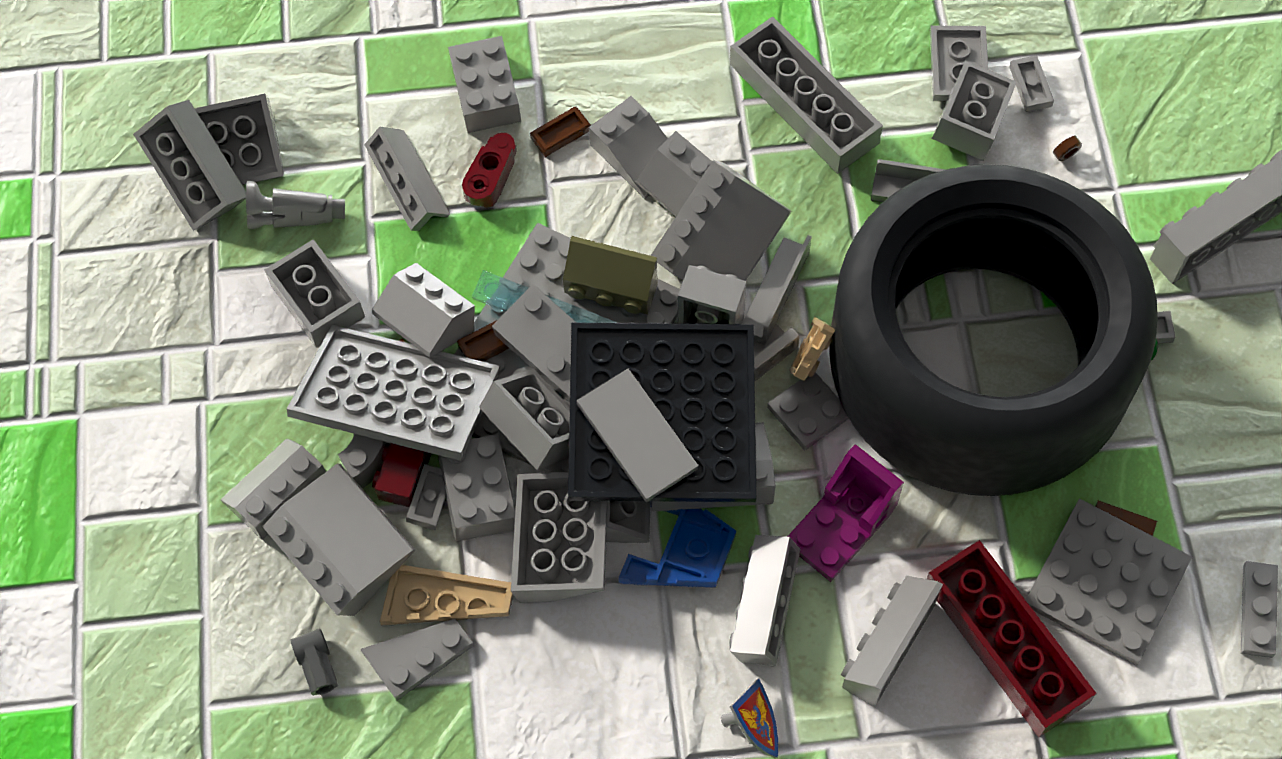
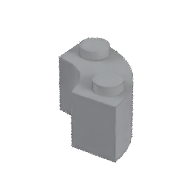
M354 434L348 447L340 452L338 456L344 469L363 489L373 481L376 471H381L384 463L382 461L385 445L390 443Z

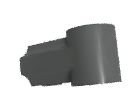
M319 628L290 639L298 664L302 665L312 696L323 695L338 686L337 679L328 658L330 652L322 630Z

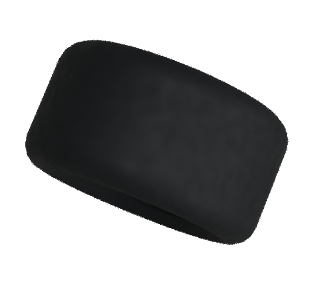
M989 164L962 166L927 175L903 187L880 204L857 232L845 255L840 270L831 327L835 329V332L831 337L832 341L829 345L831 372L837 394L844 411L855 429L882 458L905 474L930 486L967 495L1002 496L1028 492L1050 485L1083 466L1102 449L1117 429L1136 394L1151 362L1156 343L1158 313L1154 283L1147 262L1138 245L1120 221L1097 200L1063 180L1027 168ZM983 269L1005 273L1037 288L1061 311L1076 343L1078 367L1055 385L1032 394L997 397L966 391L938 377L916 357L900 330L896 309L903 299L916 287L927 280L948 272Z

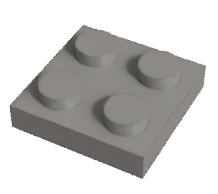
M816 372L812 377L807 376L805 381L799 380L768 402L767 406L804 451L849 419L840 399Z

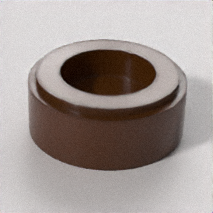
M1076 135L1062 141L1053 150V154L1058 161L1067 160L1080 150L1082 143Z

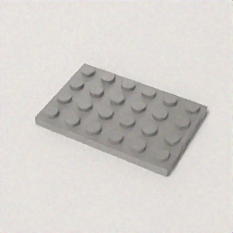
M331 325L287 407V416L461 461L483 413L479 406L493 381L498 379L500 366L442 351L429 358L412 344Z

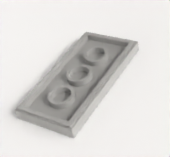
M629 368L577 400V405L646 502L698 470L696 461Z

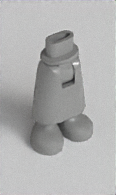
M247 181L248 229H257L263 225L272 224L274 228L309 226L330 223L332 218L345 219V199H332V195H328L327 199V196L321 193L273 188L272 197H266L260 193L256 182Z

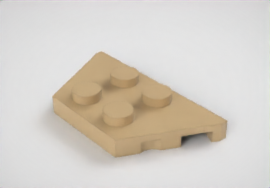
M816 317L813 318L810 324L812 328L807 338L803 339L789 370L795 377L805 381L807 376L812 377L820 363L818 358L823 350L826 351L832 341L831 337L835 332L833 327Z

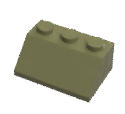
M572 236L563 276L564 293L575 299L586 298L596 301L602 306L610 307L613 305L624 308L629 313H644L648 315L658 285L657 257Z

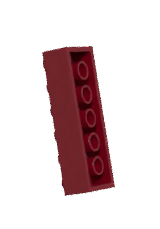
M980 540L928 573V580L938 581L943 584L937 602L1038 738L1090 704L1097 694Z

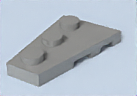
M452 619L360 650L390 693L398 701L471 649L474 644L457 620Z

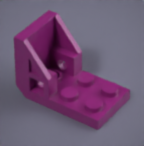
M855 444L847 452L826 485L823 498L787 537H790L800 548L799 557L828 581L832 582L889 518L898 505L904 482Z

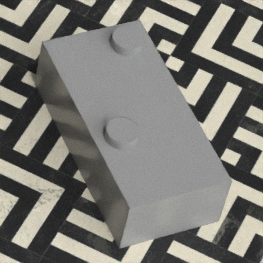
M532 284L492 325L495 335L532 369L534 368L548 384L570 403L571 322L575 321Z

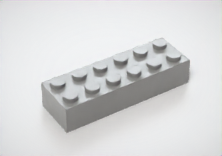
M771 17L730 46V65L837 174L880 144L883 125L774 17Z
M1282 150L1277 152L1266 165L1262 163L1257 165L1250 171L1249 176L1243 180L1241 178L1235 179L1227 187L1226 191L1221 194L1219 192L1212 194L1203 206L1199 208L1196 206L1192 207L1183 215L1181 220L1176 223L1171 221L1160 230L1161 236L1153 245L1155 249L1150 260L1172 284L1282 213Z

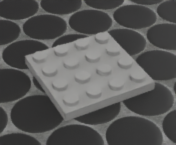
M1079 499L1026 601L1040 615L1138 665L1192 556Z

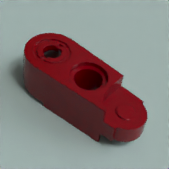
M497 133L489 138L485 146L480 148L463 178L462 188L465 201L485 208L493 207L497 203L515 163L514 157L517 148L514 138L510 134ZM495 167L494 170H487L488 168Z

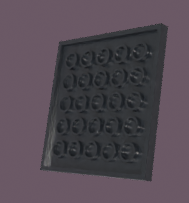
M571 322L568 501H645L577 405L578 399L629 368L698 464V470L649 501L756 502L754 324Z

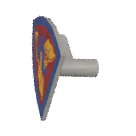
M758 678L730 706L732 712L721 716V722L724 727L739 724L749 744H753L768 756L778 758L776 721L766 691Z

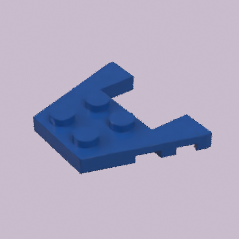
M701 508L665 511L677 515L678 519L660 563L657 564L628 554L618 581L621 584L716 588L735 540L736 530L706 509L704 511Z

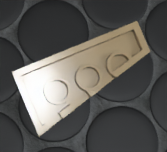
M401 565L390 577L380 624L382 626L509 616L513 600L511 582Z

